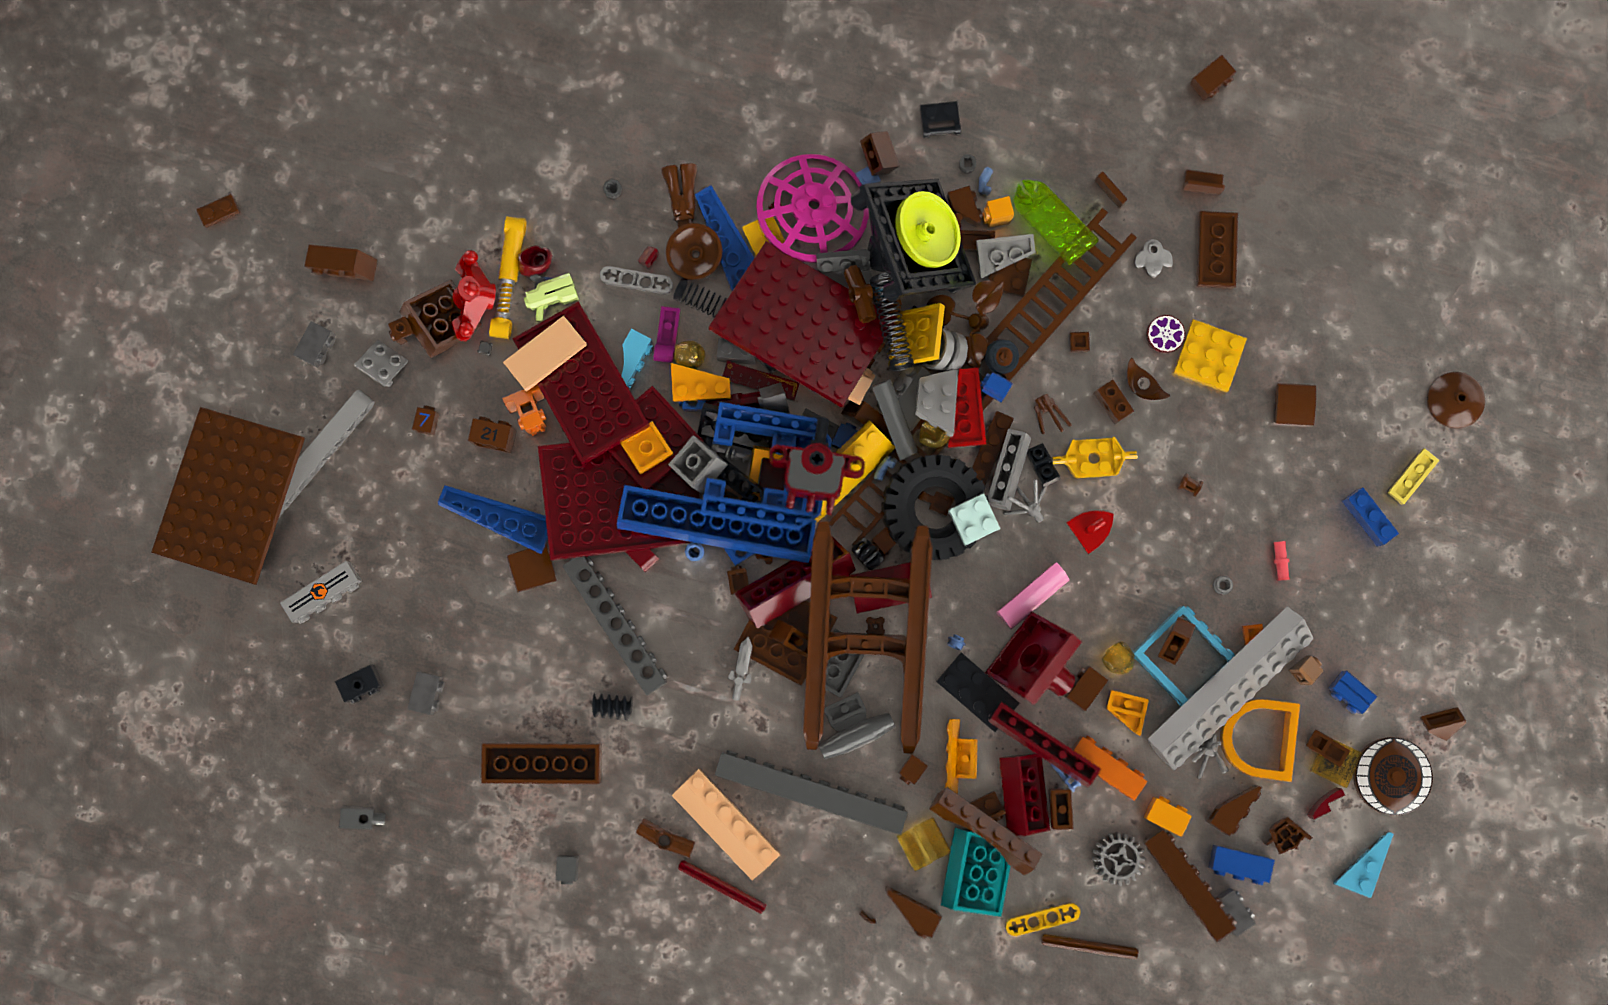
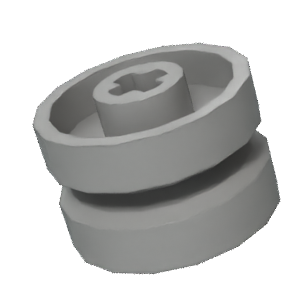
M942 328L939 359L922 362L923 365L929 369L941 372L954 369L959 371L967 357L968 345L966 338L960 333Z

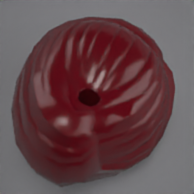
M537 245L523 250L519 254L518 259L519 272L529 278L535 274H543L551 265V250Z

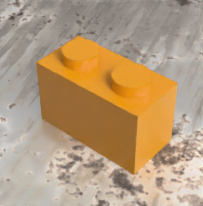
M1010 196L987 201L983 209L984 213H982L983 223L987 224L988 229L1010 224L1014 216Z
M1162 796L1159 799L1153 797L1143 818L1182 837L1192 817L1187 814L1188 809L1178 804L1177 807L1169 804L1170 800Z

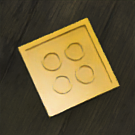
M941 303L900 312L903 315L900 319L904 320L901 325L905 326V329L902 331H906L907 334L904 336L908 337V340L905 342L909 343V346L906 348L911 349L907 354L912 355L911 358H913L914 364L939 359L945 306ZM895 321L894 325L899 324L902 321ZM895 327L892 331L902 329L903 327ZM904 332L893 334L892 337L900 336L904 334ZM906 338L897 339L892 341L891 343L900 342L905 340ZM901 344V345L895 346V347H893V348L904 347V346H906V345H908V344ZM902 350L893 354H901L909 350ZM889 356V359H893L897 356Z
M1193 319L1173 373L1228 392L1247 338Z

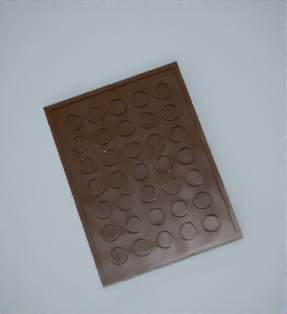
M200 407L151 553L257 585L305 438Z

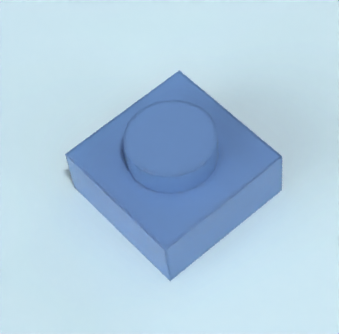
M869 166L855 173L862 185L881 182L878 175H871Z

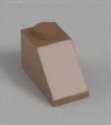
M1309 655L1291 667L1289 672L1300 685H1312L1321 675L1323 669L1320 667L1322 665L1315 656Z

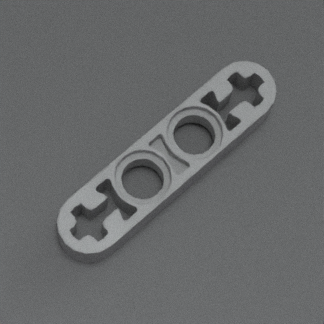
M612 266L603 267L600 271V278L607 285L658 294H669L673 289L672 280L663 275ZM611 271L612 275L617 276V272H620L618 276L619 282H616L617 279L615 277H610L607 280L604 274ZM625 274H630L633 277L632 281L628 284L622 281V277ZM642 278H650L651 284L648 287L642 286ZM654 279H657V283L663 284L664 281H667V284L670 286L666 287L665 290H662V287L660 285H656V289H654Z

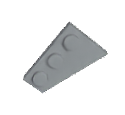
M1027 234L977 240L976 247L980 279L1034 254V235Z

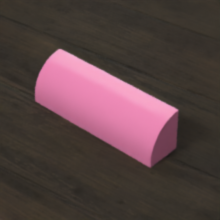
M1057 562L1054 563L996 613L1012 630L1031 611L1033 612L1069 581L1067 574Z

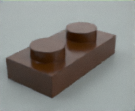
M232 194L196 209L203 226L206 228L241 213Z

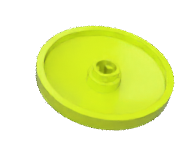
M923 191L906 197L900 203L895 219L896 232L908 256L916 263L927 268H939L951 262L958 253L961 235L958 221L949 205L939 196Z

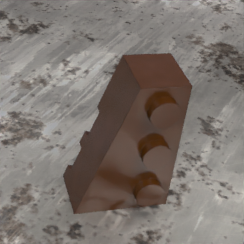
M309 245L304 267L311 269V273L317 275L326 273L334 277L344 276L374 281L378 259L358 249Z

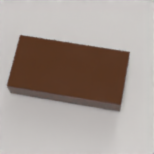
M1102 171L1096 177L1095 182L1120 209L1126 203L1127 198Z

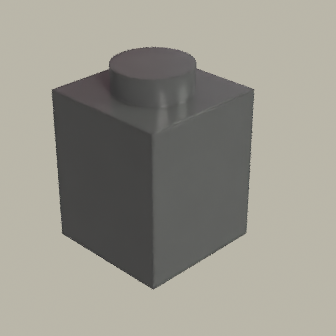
M557 856L556 881H561L563 885H572L573 881L578 880L579 856Z

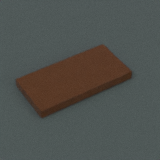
M1199 212L1197 286L1236 287L1238 213Z

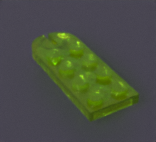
M1023 180L1022 184L1024 189L1030 194L1029 196L1023 192L1020 184L1017 185L1014 196L1016 210L1068 265H1071L1099 242L1094 233L1045 183Z

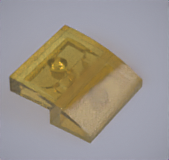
M934 817L897 836L914 871L950 854L951 851Z

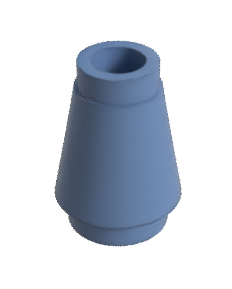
M689 543L685 549L686 557L691 561L700 560L704 556L703 546L700 543ZM697 547L699 552H695L693 548Z

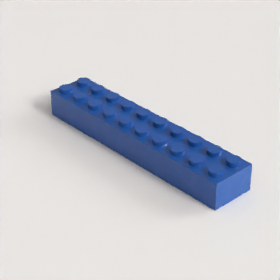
M624 485L617 529L808 563L810 560L817 520L811 521L797 531L702 515L703 499Z

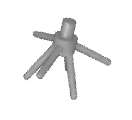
M1034 479V501L1030 502L1017 485L1016 490L1027 505L1009 496V500L1024 509L1005 511L1004 515L1028 513L1030 516H1034L1037 522H1041L1044 518L1040 513L1041 507L1039 503L1047 486L1042 487L1038 496L1037 479Z
M1215 734L1205 742L1204 746L1199 747L1197 751L1200 752L1192 759L1193 762H1196L1205 754L1198 779H1201L1209 756H1215L1223 774L1229 771L1218 754L1217 749L1221 742H1216L1217 736Z

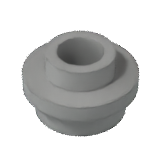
M1219 576L1214 580L1213 587L1218 594L1226 595L1232 591L1233 582L1228 576ZM1221 582L1226 584L1224 589L1220 587Z

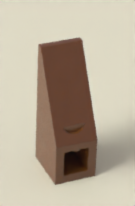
M1254 785L1218 804L1206 822L1227 836L1234 835L1240 827L1238 824L1240 820L1249 814L1251 810L1249 807L1252 802H1256L1261 796L1260 790L1262 787Z

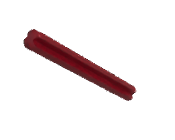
M681 860L678 865V870L760 914L764 912L766 904L685 860Z

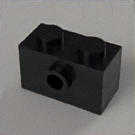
M368 665L335 681L344 703L351 702V704L361 701V696L369 694L371 696L380 692L379 688L384 686L375 665Z

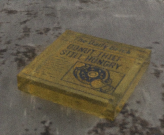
M1333 739V741L1350 750L1342 766L1339 768L1317 754L1310 772L1347 788L1362 752Z

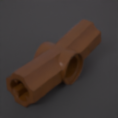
M857 265L850 266L843 273L849 286V299L855 304L859 321L868 323L877 317L872 302L873 290L870 284H866L861 269Z
M643 818L635 832L662 850H668L689 858L695 841L664 830ZM667 835L670 838V843L662 845L660 836Z

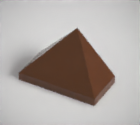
M1458 707L1421 716V721L1427 731L1445 741L1466 724V719Z

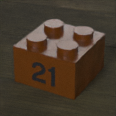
M479 416V419L473 418L468 441L474 446L512 453L517 431L512 428L509 422L498 420V423H494L490 418Z

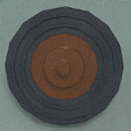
M999 339L993 341L988 346L985 354L986 365L995 373L1006 374L1011 372L1019 362L1017 347L1009 340Z

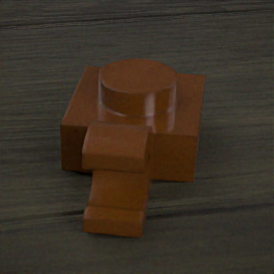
M922 491L918 497L919 500L930 503L929 510L945 517L948 515V510L954 498L938 491L935 492L934 496Z

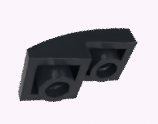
M1041 443L1028 449V459L1043 488L1059 481L1060 475L1052 464L1051 456L1044 444Z

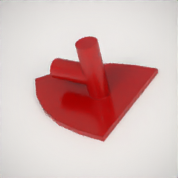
M1089 511L1072 518L1066 523L1089 554L1097 549L1109 535L1113 525L1114 514L1106 511Z

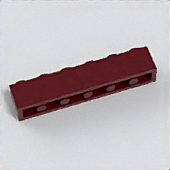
M1002 702L989 720V723L1087 788L1092 785L1101 771L1100 767Z

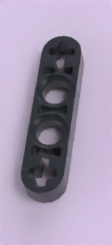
M720 457L728 465L719 474L718 478L726 481L728 486L749 502L762 504L764 488L725 458ZM731 471L735 473L733 481H730L728 478ZM747 481L749 487L748 490L744 492L742 490V484L743 482ZM753 492H754V493H759V494H760L759 496L761 497V499L758 500V496H756L755 494H752V493H753Z

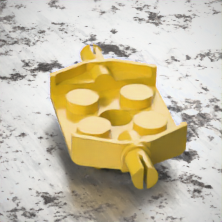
M1115 437L1086 440L1073 439L1065 455L1052 456V460H1057L1052 461V464L1066 465L1075 479L1117 476L1126 459H1137V451L1125 452ZM1092 453L1099 457L1096 464L1089 461L1088 457Z

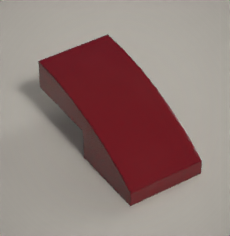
M1336 787L1323 795L1307 814L1308 817L1315 820L1331 812L1328 804L1345 796L1343 789Z

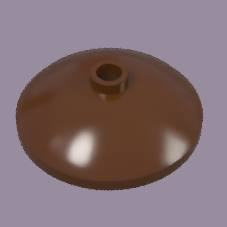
M691 223L681 226L673 232L666 245V259L670 268L684 279L700 280L708 277L718 268L722 259L723 249L718 235L711 228L703 224ZM694 252H699V256L693 257Z
M1449 372L1438 377L1431 384L1427 394V405L1431 415L1438 423L1448 428L1459 429L1470 426L1480 418L1485 407V395L1481 385L1472 376L1462 372ZM1459 395L1463 397V401L1458 399Z

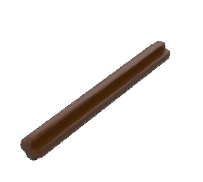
M1047 934L1042 936V945L1129 959H1138L1139 950L1132 947Z

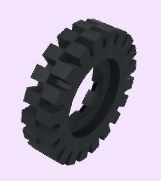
M946 455L922 456L902 465L900 470L895 472L889 479L890 483L885 487L883 493L885 498L881 505V512H884V518L882 519L885 528H888L890 532L888 533L894 542L899 544L902 550L909 553L912 552L917 526H925L918 520L915 513L916 499L924 489L932 486L945 488L954 497L956 506L980 494H984V489L986 488L982 480H978L976 477L978 474L971 467L968 468L965 462ZM953 520L945 527L939 529L928 527L932 544V560H945L953 556L957 557L965 553L964 550L971 548L977 542L974 541L964 545Z

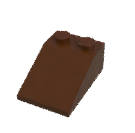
M886 886L887 894L914 929L915 934L924 939L926 937L932 939L942 918L941 914L915 899Z

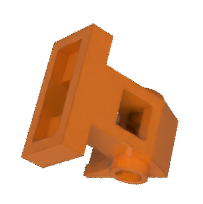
M538 384L527 392L523 389L502 398L509 413L518 411L520 418L517 421L521 430L525 429L532 436L537 435L536 433L540 431H546L547 425L544 422L546 416L543 409L539 410L536 402L545 399ZM532 405L533 410L523 413L522 408Z

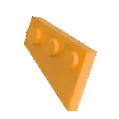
M671 363L673 402L731 399L729 378Z

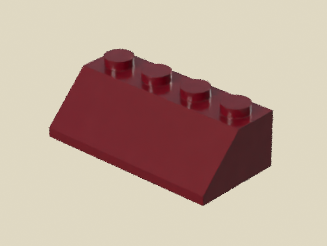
M911 562L849 576L908 578L910 580ZM930 588L929 598H932L931 588ZM853 597L857 614L907 603L888 598Z
M1034 753L999 758L1007 829L1016 836H1028L1051 831L1042 757Z

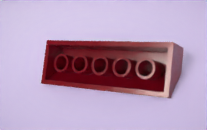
M832 536L833 556L831 575L849 576L856 571L850 553ZM812 551L808 563L790 560L734 593L746 615L756 628L767 624V622L810 598Z

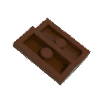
M1277 383L1275 397L1277 404L1274 422L1276 424L1314 426L1316 385Z
M546 544L542 554L526 549L507 555L517 593L557 581Z

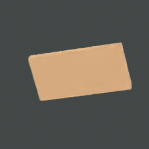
M562 316L503 363L527 392L586 347L587 344L568 320Z

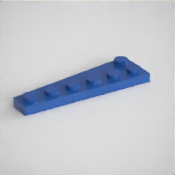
M710 185L696 193L695 197L706 226L718 235L722 243L721 265L733 291L754 260V256Z
M446 485L444 486L438 500V505L542 554L548 539L545 515Z

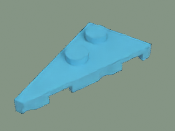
M1387 832L1381 836L1370 850L1368 849L1363 853L1354 865H1351L1339 879L1334 881V884L1371 898L1394 834Z

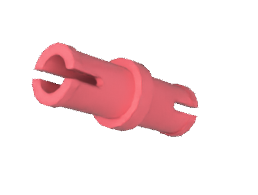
M1286 541L1273 542L1277 581L1290 580L1288 562L1290 561L1287 558Z

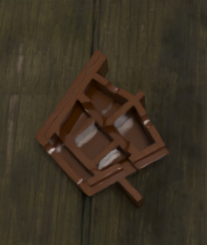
M1285 817L1271 826L1269 831L1272 837L1264 842V844L1268 846L1274 841L1280 855L1292 849L1298 850V845L1304 838L1311 840L1313 837L1289 817Z

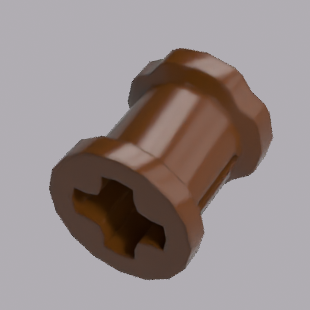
M1186 473L1178 488H1183L1193 493V496L1196 497L1204 482H1199L1189 477V474Z

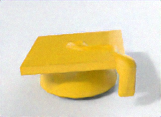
M774 217L765 219L771 233L783 244L785 239ZM758 220L742 227L755 255L758 254L764 243L768 241L760 228Z

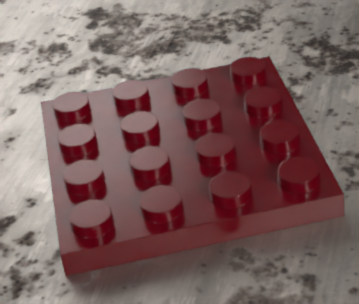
M653 385L635 401L647 422L653 421L672 450L673 455L640 475L621 444L608 450L643 489H651L673 470L668 464L693 435L703 441Z

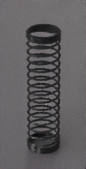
M881 273L871 277L869 282L874 292L875 308L878 309L876 312L879 314V325L882 326L880 329L883 332V342L886 343L887 359L890 360L889 368L892 371H901L912 367L914 362L913 358H911L912 355L907 354L911 349L906 348L909 346V343L905 342L908 340V337L904 336L907 332L902 331L905 329V326L901 325L904 320L900 319L903 315L899 313L901 309L897 308L900 303L896 301L880 303L886 300V298L879 297L883 295V291H877L892 281L886 273ZM889 278V279H886V280H882V281H879V282H875V281H877V280H879V279ZM890 304H898L895 307L886 309L882 308ZM899 309V311L892 314H883L887 311ZM901 315L900 317L895 319L884 320L891 316ZM895 321H902L896 325L885 326ZM883 327H890L885 331L882 329ZM895 327H903L896 331H888ZM904 332V334L900 336L889 337L893 334ZM906 338L900 342L890 343L897 339ZM887 344H895L889 348L886 346ZM901 344H908V345H906V346H904V347L893 348V347L898 346V345H901ZM888 350H896L890 354L888 353ZM909 350L901 354H893L898 351ZM889 356H897L893 359H889Z
M682 278L676 287L673 299L680 301V303L685 300V305L690 303L691 308L696 305V310L701 308L702 313L707 310V315H711L713 312L712 317L715 318L714 313L721 295H719L715 306L709 313L710 305L716 294L714 292L708 306L703 311L710 289L699 308L698 303L705 287L702 288L697 301L692 306L699 284L696 286L693 296L688 303V294L694 282L691 283L686 296L681 301V297L688 284V279ZM727 297L724 298L721 307L726 302Z

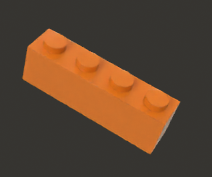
M1088 735L1086 737L1080 736L1072 750L1101 768L1097 775L1099 778L1135 801L1148 782L1144 779L1145 775L1137 769L1134 771L1127 767L1129 764L1123 759L1118 758L1116 760L1111 756L1112 752L1104 746L1100 749L1095 745L1096 741Z

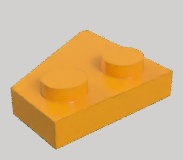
M1110 690L1106 709L1136 735L1141 736L1149 699Z

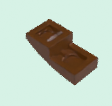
M1318 730L1314 731L1306 747L1339 768L1350 752L1349 749L1333 741L1332 738Z

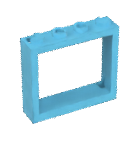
M1179 606L1131 653L1140 665L1181 707L1189 699L1143 653L1178 617L1183 615L1190 623L1196 625L1195 629L1220 653L1227 663L1235 656L1229 648L1225 649L1221 645L1222 641L1217 635L1214 634L1212 636L1208 631L1209 627L1202 620L1198 621L1194 617V611L1188 606L1186 608Z

